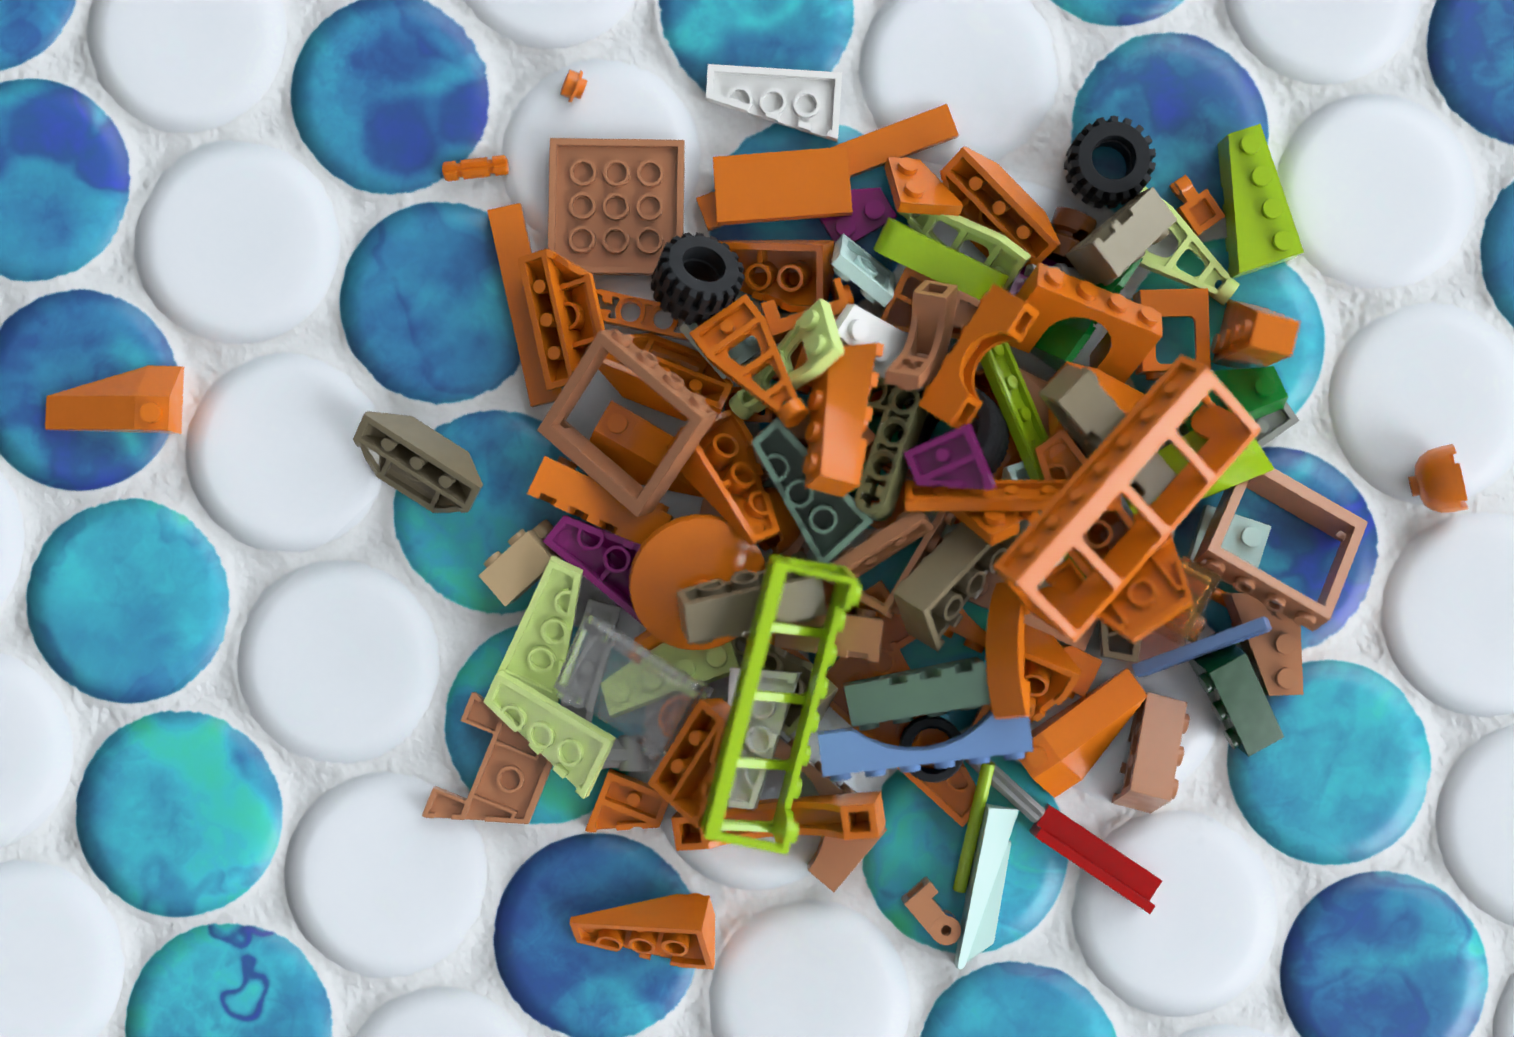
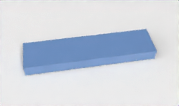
M1261 617L1132 664L1135 676L1146 677L1270 632L1272 627L1267 617Z

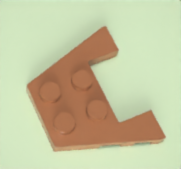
M472 692L460 721L493 734L468 798L434 786L422 816L425 818L437 817L451 818L452 820L469 819L485 820V822L529 824L553 765L541 753L537 755L528 746L529 742L518 731L514 732L484 703V697L477 692Z

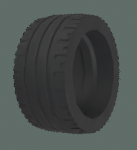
M975 387L977 395L983 403L978 410L980 423L977 441L993 476V473L1001 466L1007 454L1010 441L1009 428L999 406L984 392ZM915 398L906 406V410L913 406ZM928 411L916 447L930 441L932 432L941 420ZM900 430L898 434L899 440L902 439L904 434V431Z

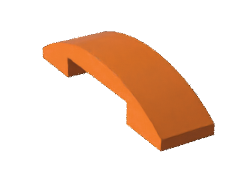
M1005 582L996 583L990 601L986 629L987 682L993 715L997 720L1030 717V682L1024 679V615L1031 614V612L1026 610Z

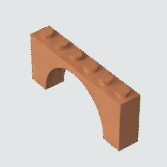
M780 736L773 757L787 760L791 753L793 740L791 739L787 742ZM809 760L807 766L802 765L801 771L814 784L819 795L857 793L845 782L839 786L830 780V776L823 777L819 760L815 764ZM886 826L879 838L842 840L821 836L817 850L807 864L808 871L832 892H835L887 831Z

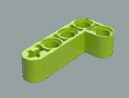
M890 217L887 218L873 247V250L937 282L958 285L959 291L978 300H981L982 296L989 292L993 284L1004 288L1009 278L1008 275L927 237L910 226Z

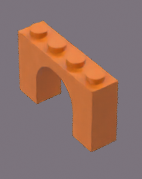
M1038 263L1016 296L1028 302L1040 313L1021 343H1008L1011 347L1030 353L1047 328L1055 322L1071 317L1094 320L1104 326L1107 333L1091 352L1089 367L1099 369L1125 383L1162 338V313L1150 306H1143L1126 299L1121 294L1112 293L1097 287L1089 281L1080 280L1068 275L1058 268H1051Z

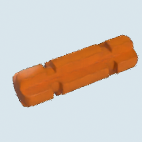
M504 155L492 156L490 160L487 157L460 160V163L448 161L442 163V173L444 179L448 182L457 181L459 177L464 178V180L491 177V173H494L495 176L507 175L509 173L508 159Z

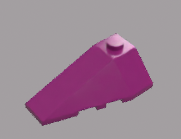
M564 515L542 542L566 562L582 569L585 578L642 625L633 608L629 592L630 568L635 554L641 545Z

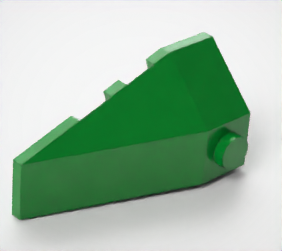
M1143 258L1130 265L1116 280L1107 286H1104L1102 283L1095 286L1119 294ZM1082 317L1059 320L1047 328L1030 353L1055 371H1058L1066 361L1071 363L1074 361L1095 331L1096 327L1093 325H1096L1098 322Z

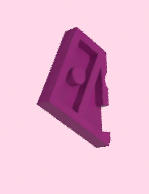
M879 187L851 189L853 211L851 216L819 218L830 239L834 240L835 245V242L843 233L856 243L882 228L888 217L896 219L897 215Z

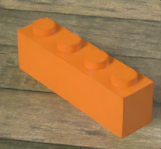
M868 343L843 346L844 353L821 375L813 379L812 392L808 399L810 423L805 433V439L808 441L807 456L803 463V472L806 474L805 488L843 498L860 485L867 440L861 438V436L867 429L869 422H871L873 408L867 407L871 388L877 387L879 373L873 372L875 358L882 357L884 344Z

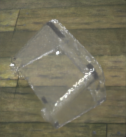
M587 613L578 628L554 684V687L558 690L556 696L571 706L578 703L642 745L643 747L640 751L658 762L660 757L664 758L699 700L708 699L714 688L700 679L696 680L684 670L678 669L625 635L626 633L616 629V625L605 618Z

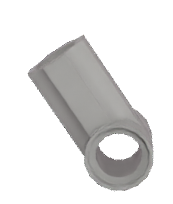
M630 734L618 736L602 769L619 768V771L627 772L649 770V735Z

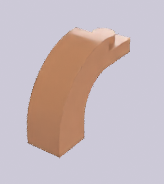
M924 280L913 291L912 317L908 337L900 355L885 370V383L897 385L902 390H919L920 387L926 388L933 382L941 369L942 361L949 347L956 313L958 285Z

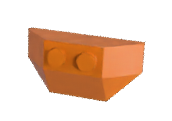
M964 146L940 171L943 184L962 202L963 208L960 216L1005 235L1032 255L1025 266L1041 263L1061 244L1046 212L998 163ZM970 240L986 257L989 256V251L985 246Z
M543 249L518 257L517 259L546 390L551 391L566 385L598 332L605 330L593 274L550 249Z
M652 333L629 334L635 346L640 350L653 354L658 359L659 366L667 372L678 375L684 381L683 386L692 393L703 396L706 399L704 402L714 412L721 414L734 385L730 379L725 378L723 380L698 351ZM610 352L608 353L598 370L622 397L682 421H689L686 416Z

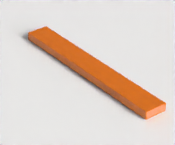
M944 104L833 147L848 146L851 178L885 165L887 157H907L958 138L959 133L948 105ZM715 191L697 197L696 201L708 231L724 226H718Z

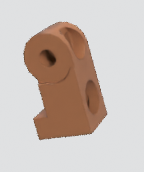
M925 876L903 895L901 899L908 910L936 942L945 946L952 945L960 938L961 926L953 913L942 909L933 899L939 892L929 878Z

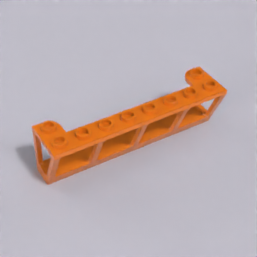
M1180 355L992 567L1026 610L1075 643L1261 431L1259 425L1208 367ZM1212 389L1232 412L1214 404L1208 392ZM1202 400L1203 404L1193 415L1191 425L1198 436L1208 441L1196 454L1177 433V428ZM1168 439L1189 463L1149 507L1130 487L1129 483ZM1122 493L1142 516L1109 554L1101 560L1084 543L1082 535L1117 495ZM1072 547H1075L1095 568L1072 596L1055 586H1047L1037 591V586Z

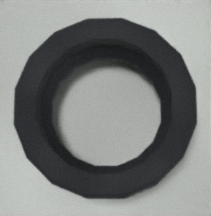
M926 715L914 719L905 727L900 737L899 746L912 747L915 736L929 728L943 731L950 739L961 733L950 721L940 716L927 717ZM964 760L955 761L956 766L950 768L927 769L920 765V771L910 773L924 782L938 783L951 778L960 769Z

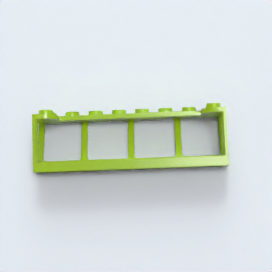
M769 555L701 823L704 839L788 855L790 843H796L799 823L794 822V813L791 811L793 799H798L801 793L802 779L799 776L802 765L807 766L810 759L811 746L808 745L811 732L815 733L818 728L820 718L819 712H816L820 699L824 700L827 694L828 679L825 677L828 665L833 666L836 659L837 646L834 645L837 632H842L846 620V612L844 611H849L852 605L857 606L861 597L862 587L858 584L859 579L846 566ZM787 571L835 581L825 622L822 627L774 622ZM772 632L820 638L807 691L804 694L757 690ZM754 700L803 705L791 753L787 760L740 757ZM737 767L785 771L776 811L771 821L724 819ZM722 830L769 832L773 834L776 843L729 834Z

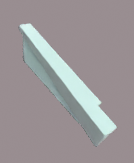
M986 803L967 885L960 925L961 934L957 942L954 960L957 969H962L968 961L994 944L1011 848L1009 838L1018 815V809Z

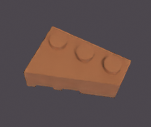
M1221 593L1232 621V628L1261 617L1269 619L1272 627L1270 632L1240 642L1242 650L1247 654L1264 694L1268 696L1303 695L1301 625L1298 626L1285 615L1268 609L1262 602L1248 594Z
M1147 692L1148 696L1134 713L1128 742H1131L1127 763L1122 762L1120 773L1125 774L1121 793H1114L1112 803L1151 814L1176 797L1179 786L1178 779H1175L1176 768L1181 765L1184 756V747L1180 746L1182 734H1185L1188 729L1190 716L1186 714L1187 702Z

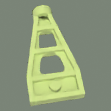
M1145 186V187L1140 191V193L1143 192V191H1145V190H1147L1148 188ZM1163 200L1177 218V221L1168 228L1177 239V250L1172 256L1166 258L1145 250L1146 254L1142 257L1143 260L1139 266L1193 289L1208 288V295L1222 306L1225 305L1240 284L1230 277L1173 206ZM1185 250H1191L1203 261L1205 267L1199 276H1191L1177 267L1176 262ZM1220 280L1222 284L1216 289L1215 283Z
M899 213L908 220L909 225L917 232L942 244L944 243L934 234L933 227L937 221H942L957 230L958 235L952 245L948 247L959 251L965 240H972L985 246L989 251V256L984 264L1009 276L1003 288L1008 291L1032 256L1005 235L960 215L920 214L919 216L914 213Z
M821 298L804 311L802 316L796 321L794 329L788 331L777 346L794 390L821 375L844 353L831 305ZM803 341L808 360L804 365L794 370L790 357L800 342ZM768 365L758 372L753 380L763 390L767 391L771 388L769 381L776 372L771 365ZM744 389L739 390L729 400L731 410L743 420H748L754 413H759L767 408Z

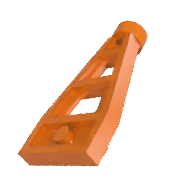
M746 294L689 333L710 364L773 411L786 428L794 427L805 419L808 409L795 393L766 319ZM753 336L758 341L761 356L748 365L742 366L728 355V351L748 337ZM768 365H771L779 378V382L765 391L752 377Z

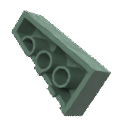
M778 417L751 441L818 562L829 563L873 522L867 514L859 510L855 500L849 493L842 498L805 488L806 474L803 472V463L808 449L783 425Z
M977 656L843 683L852 727L859 726L860 731L880 727L879 722L893 720V724L913 721L915 716L927 715V717L945 715L947 711L972 710L981 707V705L991 704L985 664Z

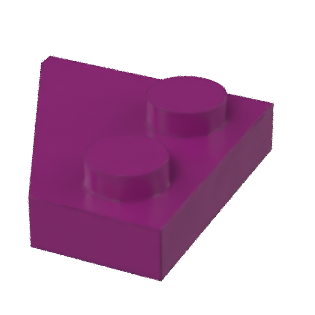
M971 424L962 426L904 452L917 485L983 490L997 488Z

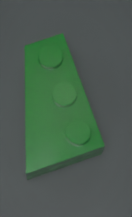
M1274 366L1211 371L1253 420L1283 409L1289 397ZM1212 389L1208 392L1214 404L1226 410L1229 409ZM1202 400L1178 426L1182 436L1193 431L1191 420L1195 412L1202 406Z

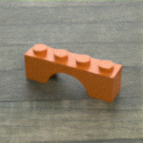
M993 284L989 292L982 296L979 308L971 321L962 328L960 338L953 350L944 357L941 369L933 382L925 388L918 405L956 429L970 424L983 404L977 395L974 382L975 372L980 360L989 350L997 345L1008 342L1021 343L1040 312L1025 300Z

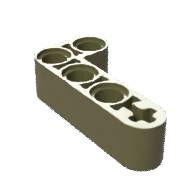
M878 377L877 387L871 388L867 407L873 408L872 413L881 416L882 419L855 496L856 506L859 510L867 514L874 521L887 520L893 514L909 468L904 452L916 447L927 415V410L918 405L922 395L916 389H899L897 385L885 383V378ZM883 390L881 398L871 402L872 395L876 391ZM915 398V402L910 409L902 410L906 400ZM897 431H904L901 440L891 443L892 436ZM892 463L893 466L890 473L880 476L882 467L885 464ZM879 498H880V501H879L878 504L873 503V504L870 506V504H871L872 501H878Z

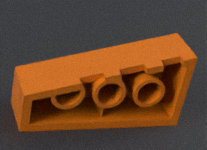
M1229 299L1226 304L1220 333L1215 334L1211 344V353H1214L1212 363L1234 369L1267 367L1292 357L1300 321L1276 313L1268 308Z

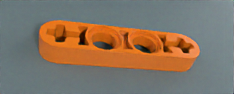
M596 289L597 296L602 297V301L606 305L614 306L613 300H619L615 308V319L609 318L612 314L611 310L601 309L603 323L690 342L682 332H675L679 324V318L678 320L673 319L672 325L666 329H660L654 324L655 315L663 311L660 308L661 302ZM629 303L636 304L640 308L639 318L632 322L624 320L621 316L622 308Z

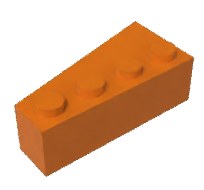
M544 456L527 492L528 495L548 502L554 507L576 515L593 525L640 545L657 528L674 518V516L667 513L670 507L660 502L653 512L636 517L593 478L576 471L578 465L559 456L557 462Z

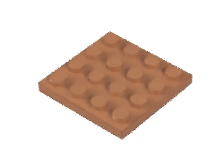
M550 138L548 249L593 275L652 276L666 243H670L671 239L675 236L682 237L684 233L685 140Z

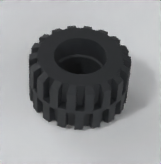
M1110 116L1107 121H1105L1104 117L1096 119L1093 124L1089 123L1082 129L1068 148L1065 155L1068 157L1064 162V170H1068L1065 179L1067 184L1073 183L1074 187L1071 191L1075 196L1078 193L1084 196L1081 201L1085 204L1093 201L1095 202L1094 207L1100 209L1104 205H1107L1108 209L1116 208L1119 204L1124 205L1135 197L1152 178L1150 174L1155 170L1156 163L1152 162V159L1156 156L1155 148L1149 149V145L1153 141L1149 135L1145 138L1142 136L1141 132L1144 130L1142 126L1138 125L1136 128L1130 126L1132 123L1131 119L1125 118L1122 122H1118V116ZM1110 147L1117 150L1126 162L1125 176L1121 179H1108L1099 174L1092 161L1094 149Z
M683 233L682 237H673L670 243L667 242L664 246L651 278L650 285L651 290L654 291L653 298L655 302H661L660 308L664 312H670L671 318L678 320V318L682 319L684 324L692 325V322L697 323L698 326L732 304L742 287L745 275L742 273L744 270L743 264L738 262L739 256L736 252L729 250L730 246L726 243L721 244L717 241L718 238L710 236V238L704 237L703 233H696L695 236H692L690 233Z

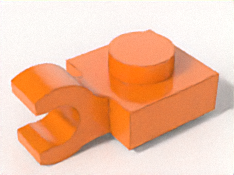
M1186 174L1169 185L1174 195L1184 203L1176 211L1197 236L1226 217L1208 189L1198 194Z

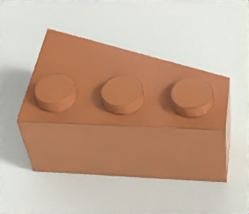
M825 604L826 614H827V610H828L829 604ZM856 608L855 614L846 613L844 628L842 632H837L834 645L837 646V657L848 658L849 656L868 659L870 662H879L884 620L881 617H875L876 610ZM826 615L817 616L809 622L794 621L788 624L822 627ZM776 632L774 647L816 653L820 638Z

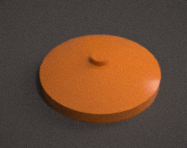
M695 514L676 518L652 532L635 554L629 574V592L633 608L642 625L654 637L670 646L686 650H706L722 646L737 637L724 636L715 638L708 644L688 643L681 630L676 591L713 579H721L724 582L731 581V577L735 572L744 569L751 572L765 570V560L757 544L750 546L730 523L722 517Z

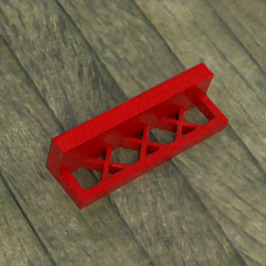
M1047 803L1044 807L1045 812L1043 816L1032 825L1029 832L1102 883L1151 914L1155 905L1150 899L1162 883V880Z

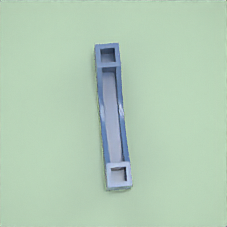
M989 710L975 725L962 734L944 742L927 746L903 747L886 744L867 737L852 727L818 731L817 734L823 777L830 776L831 781L851 779V773L865 772V777L886 775L885 769L899 768L900 773L916 772L921 770L920 765L934 763L936 769L950 768L956 766L955 761L969 759V764H983L990 762V756L1004 755V760H1016L1025 758V752L1033 751L1029 717L997 720L994 718L992 710Z

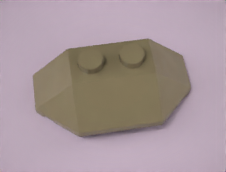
M371 411L364 413L353 441L357 447L361 448L365 460L377 478L432 513L459 511L461 513H468L471 510L483 483L468 451L413 416Z

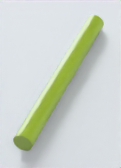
M991 761L981 764L953 884V890L959 893H965L995 768V763Z

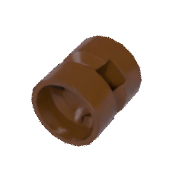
M1057 207L1050 223L1061 244L1047 258L1057 263H1065L1067 267H1074L1065 254L1095 230L1097 221L1081 211L1068 207Z

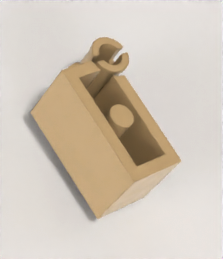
M547 519L532 530L526 532L524 529L518 531L508 540L510 547L503 554L497 551L483 563L486 569L478 576L504 606L515 602L541 579L552 555L563 560L562 557L542 542L554 528Z

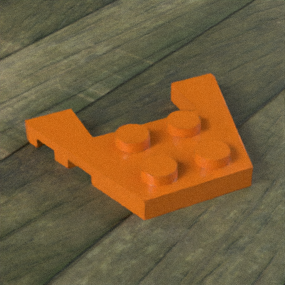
M1140 512L1132 516L1134 523L1142 516ZM1172 534L1164 540L1097 617V619L1133 644L1194 604ZM1070 558L1053 568L1044 578L1047 584L1060 588L1070 596L1086 580Z

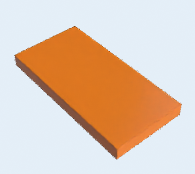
M848 146L713 157L718 226L851 216L853 213Z

